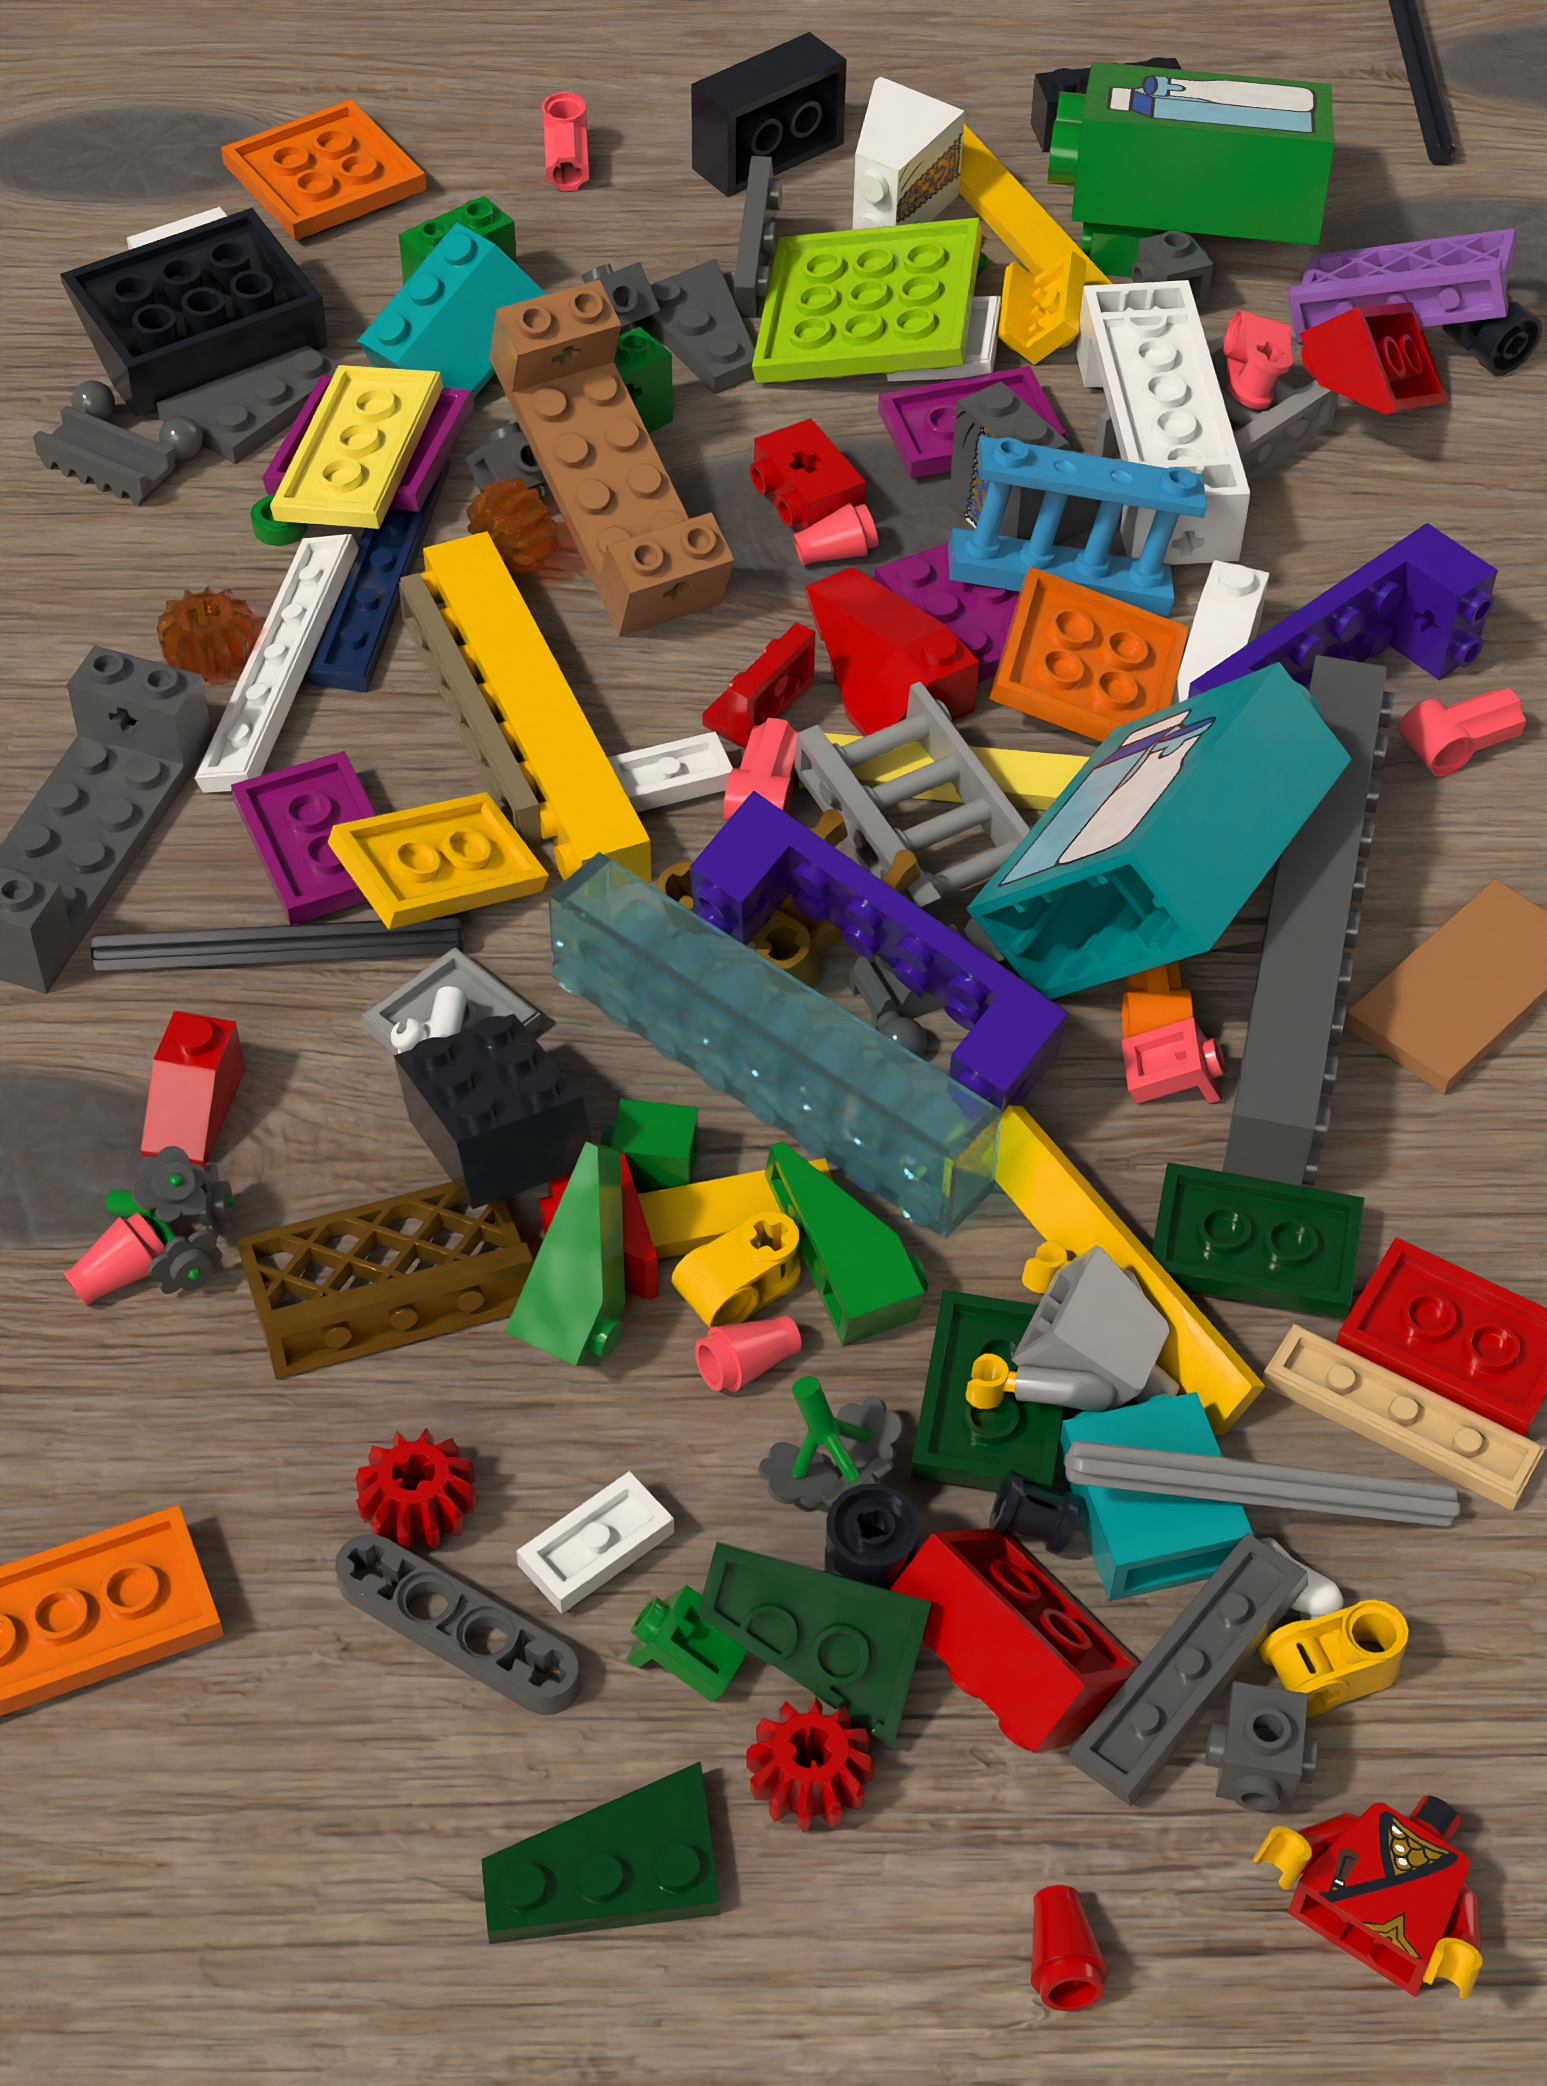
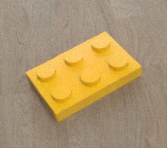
M488 792L333 825L327 842L388 930L540 893L543 891L549 876Z

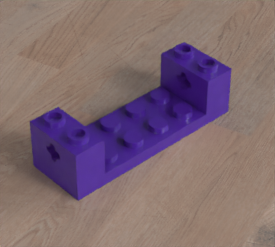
M1426 523L1192 681L1189 686L1187 699L1278 662L1281 663L1293 681L1301 684L1309 691L1316 655L1363 662L1370 656L1373 658L1379 656L1388 646H1391L1436 679L1441 680L1459 666L1467 667L1479 655L1483 647L1481 634L1485 619L1494 604L1492 592L1498 570Z
M753 790L690 865L694 914L697 915L695 920L715 940L725 942L727 939H730L742 949H745L774 911L791 894L793 896V903L802 913L817 922H822L825 918L843 931L844 940L859 954L867 958H872L876 955L895 968L893 970L894 975L908 989L921 995L927 991L946 1005V1013L957 1024L970 1031L951 1055L946 1096L952 1099L950 1105L953 1110L970 1124L980 1127L985 1123L992 1128L1008 1105L1019 1106L1057 1058L1068 1016L1067 1011Z

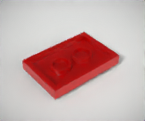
M1395 1237L1339 1330L1335 1344L1525 1437L1547 1397V1308Z

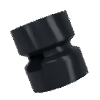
M1508 293L1509 308L1506 317L1442 325L1444 332L1466 350H1471V354L1496 375L1511 372L1524 363L1535 350L1542 333L1541 321L1519 302L1512 301V297Z
M860 1484L844 1491L832 1503L826 1518L824 1571L891 1589L919 1551L921 1534L920 1516L911 1499L898 1489L883 1484Z

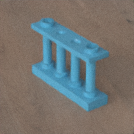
M985 436L979 437L977 444L979 479L990 481L976 529L973 531L954 527L952 529L948 543L949 580L1020 592L1024 577L1029 567L1032 566L1151 613L1168 617L1174 602L1171 566L1162 562L1179 514L1201 518L1205 516L1207 504L1203 474L1192 473L1181 467L1163 468L1025 444L1020 440L1009 437L1000 439ZM1013 485L1046 491L1031 539L1029 540L998 535ZM1068 495L1101 500L1085 549L1053 545ZM1124 504L1157 510L1141 557L1137 559L1108 554Z

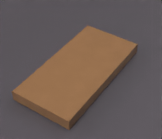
M1496 878L1493 879L1346 1011L1344 1027L1445 1095L1547 999V911Z

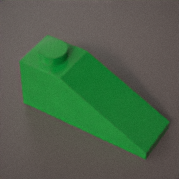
M782 1141L770 1145L765 1177L781 1212L793 1219L799 1229L798 1250L842 1346L916 1321L924 1294L928 1290L926 1274L918 1257L915 1254L907 1255L897 1233Z
M585 1142L505 1332L575 1366H599L602 1358L606 1359L612 1354L623 1330V1322L618 1320L625 1305L620 1151L606 1145Z

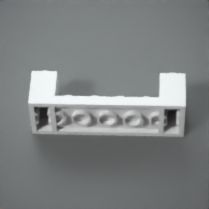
M1189 280L1083 286L1076 355L1084 387L1104 388L1122 460L1163 468L1181 467L1192 473L1203 474L1207 504L1205 516L1201 518L1179 514L1162 563L1179 565L1213 563L1214 560L1222 562L1239 561L1251 493ZM1124 504L1120 531L1127 557L1135 559L1141 557L1157 510Z

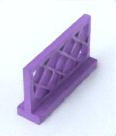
M1516 228L1311 255L1301 285L1291 286L1288 294L1297 343L1302 342L1299 333L1362 306L1412 302L1421 327L1506 317L1509 308L1506 289L1518 243Z

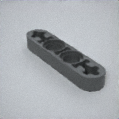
M363 1534L350 1539L341 1547L336 1556L335 1570L342 1596L351 1605L529 1711L540 1715H554L566 1710L575 1702L580 1691L579 1661L574 1650L565 1642L388 1538L376 1534ZM377 1562L381 1563L385 1580L370 1573L362 1581L357 1579L356 1567L361 1566L365 1569H370ZM389 1583L396 1587L392 1599L390 1595ZM425 1592L440 1594L448 1602L445 1611L438 1617L430 1620H421L413 1617L407 1610L410 1601L417 1595ZM483 1627L497 1628L507 1636L505 1646L491 1655H480L472 1652L467 1647L466 1642L475 1630ZM522 1647L525 1649L526 1664L518 1660ZM553 1666L559 1668L560 1683L548 1679L541 1687L534 1684L533 1669L546 1674Z

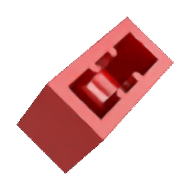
M812 418L754 438V463L750 465L752 483L759 494H765L774 504L782 522L787 527H793L797 533L807 529L848 503L853 507L865 504L866 481Z

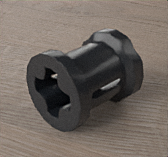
M1010 1470L1001 1483L992 1507L989 1520L990 1531L1002 1534L1008 1529L1045 1543V1550L1047 1552L1058 1555L1066 1546L1073 1530L1079 1509V1496L1069 1491L1060 1496L1023 1482L1021 1473Z

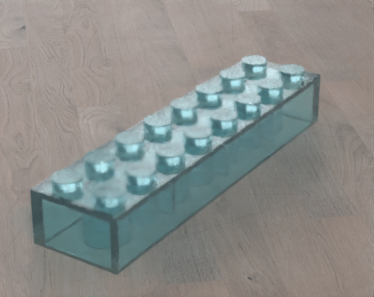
M600 852L548 895L553 978L556 979L565 991L572 995L582 996L603 1010L604 1014L614 1024L621 1027L627 1026L648 1040L662 1056L669 1059L675 1058L696 1072L710 1088L726 1092L747 1106L749 1111L758 1120L765 1124H774L795 1138L810 1155L817 1158H826L827 1161L847 1173L858 1187L868 1192L874 1191L898 1207L903 1215L912 1223L918 1226H926L946 1239L994 1190L1002 1120L1001 1109Z

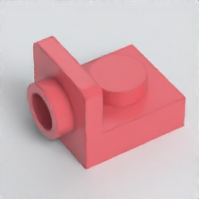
M1194 1018L1121 1040L1128 1091L1137 1104L1195 1086L1199 1087L1209 1104L1222 1100L1218 1077L1227 1073L1223 1052L1216 1038L1206 1039Z

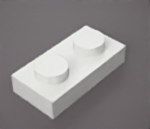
M716 731L607 757L635 812L725 791L730 772L733 769Z
M628 1471L516 1551L517 1564L557 1610L563 1614L674 1534V1518L635 1476Z

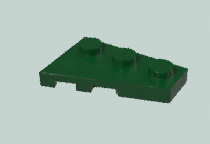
M720 1541L716 1542L697 1615L769 1665L775 1666L813 1692V1695L835 1710H840L846 1706L852 1720L869 1730L873 1736L893 1749L930 1611L931 1600Z
M701 1761L481 1859L489 1944L720 1915V1900Z

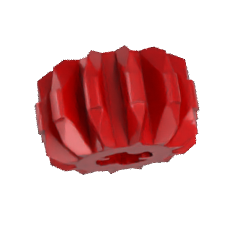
M425 1428L417 1441L407 1442L406 1438L396 1430L395 1436L392 1439L393 1448L386 1449L372 1445L368 1455L369 1466L358 1468L355 1479L357 1492L359 1493V1498L356 1500L358 1514L364 1523H371L373 1534L388 1539L397 1536L398 1545L408 1551L415 1540L425 1539L426 1543L436 1551L440 1543L439 1532L443 1531L460 1536L464 1527L463 1515L474 1513L477 1502L476 1491L472 1487L475 1482L474 1467L469 1462V1458L460 1457L459 1447L455 1444L453 1438L434 1445L433 1435Z
M816 1696L808 1706V1713L799 1714L792 1705L785 1701L779 1709V1722L761 1718L760 1723L756 1727V1741L758 1743L750 1745L746 1752V1768L754 1774L750 1778V1792L754 1800H770L769 1816L772 1817L774 1823L793 1812L797 1814V1824L803 1833L810 1828L812 1816L821 1815L835 1829L837 1824L841 1822V1807L859 1811V1808L864 1803L865 1789L862 1785H867L869 1781L873 1780L875 1763L871 1760V1756L866 1755L870 1744L866 1728L850 1729L851 1715L848 1713L846 1706L828 1717L823 1715L822 1703ZM803 1762L804 1767L798 1765V1763ZM816 1762L822 1764L823 1766L818 1767Z

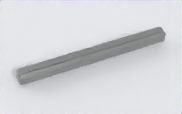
M1081 1440L1072 1442L1069 1451L1065 1452L1064 1456L1066 1479L1072 1484L1444 1527L1451 1525L1454 1517L1459 1516L1461 1504L1457 1501V1490L1448 1484Z

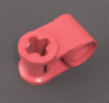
M1240 309L1232 316L1224 337L1223 353L1226 356L1227 388L1230 395L1240 404L1257 410L1266 409L1271 405L1275 396L1274 386L1280 375L1290 370L1294 361L1291 347V324Z

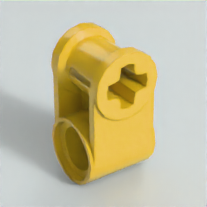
M761 1211L751 1215L745 1222L711 1243L704 1244L688 1253L676 1266L672 1273L671 1282L709 1329L714 1326L743 1323L750 1315L777 1298L790 1293L797 1286L801 1277L800 1260L796 1255L799 1247V1229L794 1220L784 1213ZM757 1232H759V1237H760V1245H759V1246H758ZM781 1265L783 1267V1277H781Z
M1366 1600L1312 1620H1301L1280 1627L1264 1639L1258 1651L1265 1664L1274 1666L1285 1690L1308 1693L1307 1719L1325 1713L1339 1704L1374 1692H1381L1390 1687L1398 1677L1409 1630L1405 1618L1398 1609L1387 1602ZM1372 1641L1382 1646L1385 1651L1378 1653L1369 1652L1359 1647L1356 1642Z

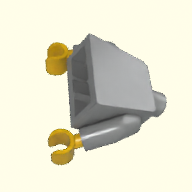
M1048 1241L1037 1247L1034 1258L1026 1260L1022 1275V1282L1025 1287L1033 1292L1044 1294L1011 1359L1019 1366L1017 1372L1009 1371L1006 1362L1001 1357L995 1354H983L973 1363L971 1373L973 1379L968 1382L966 1389V1400L972 1406L979 1409L995 1408L1002 1402L1005 1392L1015 1393L1016 1400L1054 1404L1084 1411L1100 1412L1103 1410H1114L1132 1398L1140 1404L1142 1401L1155 1395L1168 1394L1175 1397L1180 1386L1177 1381L1155 1363L1170 1331L1165 1318L1145 1297L1135 1275L1127 1269L1118 1267L1098 1245L1081 1256H1076L1072 1261H1068L1067 1252L1063 1246L1057 1242Z

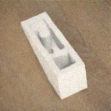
M1217 560L1213 561L1198 604L1176 680L1171 705L1188 698L1189 686L1192 681L1255 639L1261 622L1269 572Z

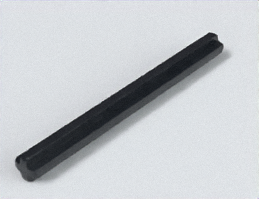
M1389 0L1428 158L1434 165L1441 162L1448 165L1455 159L1453 153L1456 151L1457 146L1418 0Z
M438 917L389 930L382 920L97 934L92 938L91 959L94 969L104 972L446 954L454 947L462 952L464 947V931L460 918Z

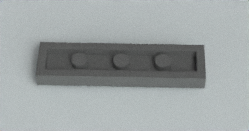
M1246 1533L1069 1751L1071 1764L1129 1806H1132L1308 1586L1307 1571L1249 1533Z

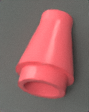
M848 503L807 529L792 535L802 566L815 562L864 557L868 555L867 550L879 546L876 528L865 504L853 507Z
M136 1212L125 1221L118 1217L81 1259L64 1272L63 1275L82 1302L88 1306L106 1294L149 1276L148 1267L150 1263L160 1254L166 1253L165 1247L143 1217Z
M782 1315L770 1320L711 1327L706 1337L697 1340L695 1344V1357L701 1376L712 1390L720 1391L726 1388L731 1392H736L787 1357L798 1354L801 1351L802 1341L799 1330L792 1318L788 1315Z

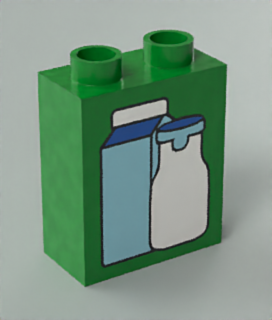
M1092 61L1086 94L1060 91L1057 117L1054 120L1047 184L1075 186L1071 221L1319 245L1335 143L1331 84Z

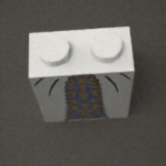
M881 76L875 80L855 153L852 230L931 222L959 196L964 110Z

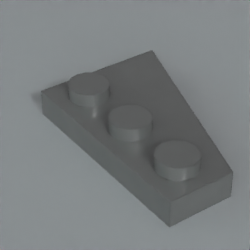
M751 156L733 286L735 304L741 317L757 318L761 297L767 296L771 278V268L768 266L770 254L775 252L777 234L776 210L780 211L782 201V179H774L772 157Z
M716 258L650 285L660 312L642 320V322L714 394L754 378L752 363L755 349Z
M305 346L157 402L159 420L165 422L174 416H186L193 419L202 430V445L236 465L294 423L321 375L334 376L338 365L341 364L313 348Z

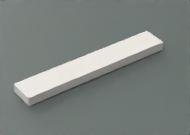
M352 534L302 539L195 776V780L203 793L232 791L231 784L261 776L359 551V547Z

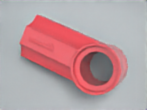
M571 92L554 93L548 96L542 104L546 180L557 186L560 192L577 191L583 182L589 180L586 103L581 96Z
M1510 688L1504 690L1496 689L1445 707L1438 699L1425 700L1415 705L1402 718L1399 725V734L1432 774L1442 777L1458 771L1468 762L1475 751L1522 735L1526 719L1522 713L1519 697Z
M767 718L763 724L753 726L740 769L733 768L728 778L723 806V819L725 821L732 817L753 790L789 815L793 794L796 737L798 732L790 726L788 721Z

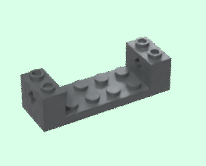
M94 645L67 683L78 736L0 846V980L45 994L49 992L197 768L213 738L201 674Z

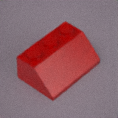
M1412 302L1356 307L1299 333L1304 347L1301 348L1303 364L1312 377H1316L1320 386L1385 415L1440 406L1449 402Z
M990 1528L932 1532L891 1587V1590L931 1600L932 1603L921 1645L930 1647L950 1667L948 1674L962 1691L972 1697L980 1698L999 1718L998 1725L1000 1730L1010 1741L1023 1749L1031 1750L1032 1753L1070 1745L1088 1729L1140 1665L1006 1531L998 1534L990 1531Z

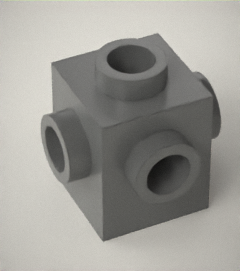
M1167 231L1163 234L1139 239L1137 261L1132 266L1133 283L1189 280L1196 308L1198 309L1206 307L1208 304L1214 264L1209 259L1206 250L1197 244L1189 232Z
M641 262L613 272L611 264L608 263L581 275L584 283L600 279L621 323L619 336L637 328L635 323L660 312Z
M518 422L490 433L488 436L491 442L482 445L466 457L487 509L513 499L516 500L518 507H522L549 495L546 489L548 484Z
M1233 1681L1223 1722L1211 1720L1208 1733L1205 1766L1218 1768L1216 1797L1235 1800L1238 1805L1255 1811H1269L1277 1807L1291 1810L1299 1782L1312 1784L1316 1767L1318 1739L1305 1736L1308 1693Z

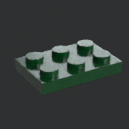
M1167 1162L1151 1255L1182 1290L1346 1320L1352 1302L1365 1198Z
M943 1290L910 1477L999 1491L1003 1479L1010 1470L1022 1474L1023 1482L1051 1492L1064 1406L1016 1400L1015 1393L1005 1392L1002 1402L991 1409H979L972 1406L966 1400L967 1384L973 1379L971 1377L973 1363L983 1354H995L1001 1357L1006 1362L1009 1371L1017 1372L1019 1366L1011 1359L1039 1305Z

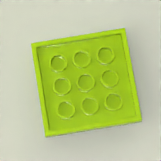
M979 217L779 237L752 363L756 383H788L802 379L841 378L848 375L871 373L891 374L897 371L929 368L945 369L952 366H963L982 241Z

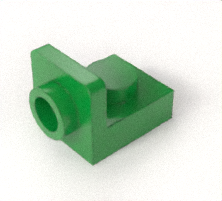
M685 1585L664 1601L655 1596L644 1607L631 1628L630 1632L638 1639L626 1660L639 1668L653 1659L712 1702L723 1695L748 1650L697 1615L702 1595L690 1586Z

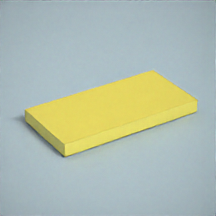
M338 365L272 500L270 508L274 521L380 529L398 485L404 476L443 389L440 372Z

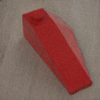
M854 567L805 586V595L819 637L825 642L830 657V669L834 680L837 679L842 693V705L846 717L862 736L865 737L905 720L910 685L920 681L934 700H940L944 703L952 721L975 712L979 660L948 626Z

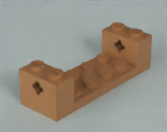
M600 279L496 309L489 360L615 630L620 637L721 604L735 560L712 512L691 519L686 514L614 363L621 323Z

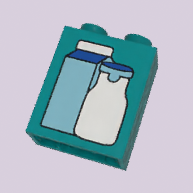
M1280 662L1113 729L966 910L1020 977L1030 982L1038 992L1048 999H1054L1207 952L1239 912L1352 758L1323 721L1321 709L1314 696L1304 686L1293 681Z

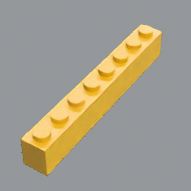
M488 531L423 548L425 572L420 573L539 803L541 836L543 839L552 838L555 844V860L563 880H573L583 901L651 882V840Z

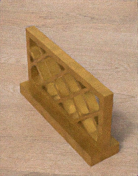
M449 1182L236 1238L239 1256L266 1341L275 1379L512 1315L534 1261L527 1243L521 1242L505 1199L503 1198L488 1204L478 1219L453 1212L459 1204L467 1201L455 1184ZM408 1217L424 1221L413 1236L389 1229L395 1221ZM441 1227L465 1234L454 1250L430 1243V1240ZM349 1234L360 1238L347 1254L325 1247L330 1238ZM481 1240L504 1247L476 1256H470ZM376 1244L400 1251L388 1268L364 1260ZM280 1251L294 1255L282 1271L258 1264L256 1260L257 1257ZM417 1257L438 1264L435 1267L405 1274ZM312 1261L335 1269L323 1285L299 1278ZM352 1275L375 1282L339 1292ZM286 1292L308 1300L273 1310Z

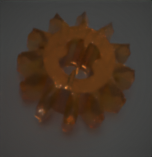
M504 478L498 483L494 481L481 489V493L475 496L473 503L466 508L467 517L471 521L467 526L468 532L474 535L488 531L510 574L514 573L520 577L526 572L531 573L544 565V561L551 557L552 551L559 546L558 538L554 533L559 527L550 518L548 513L550 506L544 505L539 499L538 490L536 488L528 489L525 482L520 478L512 481Z
M209 585L202 593L198 594L184 590L183 600L166 601V611L158 617L157 633L162 656L166 659L167 665L193 673H200L205 682H207L212 674L217 673L230 678L233 666L245 667L257 641L252 612L248 608L246 600L236 599L231 589L224 590L218 594H214Z

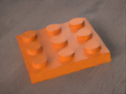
M352 99L221 147L223 164L295 241L316 235L322 230L348 220L360 218L366 213L392 203L401 202L410 196L427 190L425 173Z
M1030 566L1021 585L989 699L1103 742L1113 729L1171 705L1189 627Z

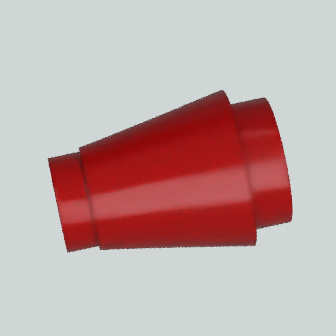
M1066 1885L1046 1887L1038 1891L1033 1898L1031 1985L1041 1994L1042 2002L1051 2009L1059 2011L1083 2009L1093 2005L1102 1997L1104 1993L1103 1983L1108 1977V1967L1084 1908L1080 1903L1077 1890Z

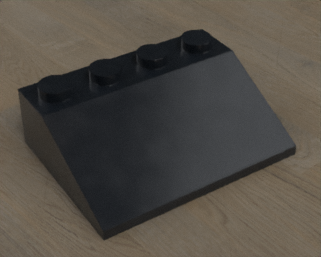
M253 208L60 274L61 282L113 386L135 417L157 410V402L296 349L309 346L318 351L328 347L323 297Z

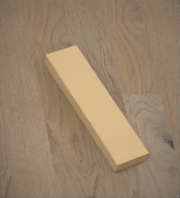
M1293 1324L1263 1373L1262 1382L1266 1388L1511 1511H1514L1546 1449V1447L1297 1324Z

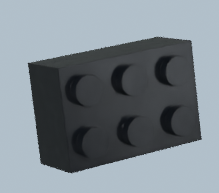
M808 32L691 84L692 169L726 197H730L747 189L751 156L772 157L773 176L844 144L847 59L811 32Z
M514 1013L505 1017L492 1016L482 1019L473 1028L445 1038L432 1037L422 1040L413 1049L393 1055L411 1124L472 1210L573 1173L585 1142L592 1143L582 1096Z

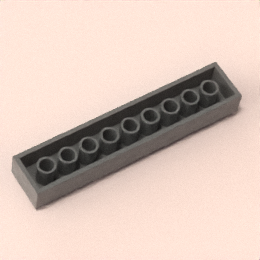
M1316 655L1309 692L1319 704L1323 721L1352 760L1277 859L1222 1172L1297 1186L1302 1184L1314 1186L1316 1181L1321 1147L1311 1144L1324 1146L1331 1107L1328 1106L1329 1097L1320 1094L1332 1095L1339 1056H1336L1337 1048L1328 1046V1043L1340 1045L1347 1008L1343 1006L1344 1000L1337 999L1336 995L1347 997L1354 964L1351 953L1343 952V947L1355 948L1361 912L1358 911V907L1350 906L1351 901L1362 902L1368 866L1364 862L1357 861L1358 856L1369 857L1375 821L1364 818V813L1375 814L1382 777L1371 775V769L1382 770L1388 742V735L1377 733L1378 727H1389L1395 693L1384 691L1387 673L1386 666Z

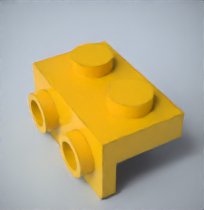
M1073 250L1036 277L1015 261L1006 267L997 334L1010 350L1018 352L1033 365L1057 348L1068 346L1079 333L1087 262Z

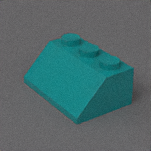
M456 222L357 341L373 367L440 372L443 387L471 390L472 398L474 399L495 374V370L489 360L496 309L540 297L547 293L496 244Z

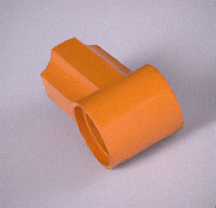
M1178 960L1123 977L1125 986L1122 999L1123 1039L1193 1018L1191 993L1189 988H1182Z

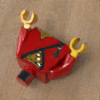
M1427 1795L1420 1799L1408 1818L1387 1804L1376 1802L1361 1816L1343 1813L1298 1831L1282 1826L1271 1829L1251 1861L1257 1866L1261 1862H1268L1279 1868L1283 1874L1278 1880V1885L1284 1890H1289L1299 1874L1303 1873L1298 1881L1288 1914L1415 1998L1421 1990L1423 1983L1426 1982L1431 1985L1435 1977H1443L1454 1982L1460 1989L1458 1998L1465 2001L1469 1998L1483 1965V1958L1480 1955L1482 1946L1479 1903L1477 1895L1464 1883L1471 1865L1470 1860L1464 1853L1448 1844L1461 1825V1819L1452 1806L1437 1797Z

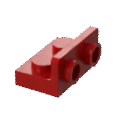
M796 622L780 639H773L766 646L762 655L745 672L738 673L732 679L728 689L702 713V725L746 748L753 726L763 724L767 718L777 719L814 682L816 631Z

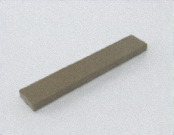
M419 572L400 577L399 591L403 622L494 802L529 849L542 845L539 803Z

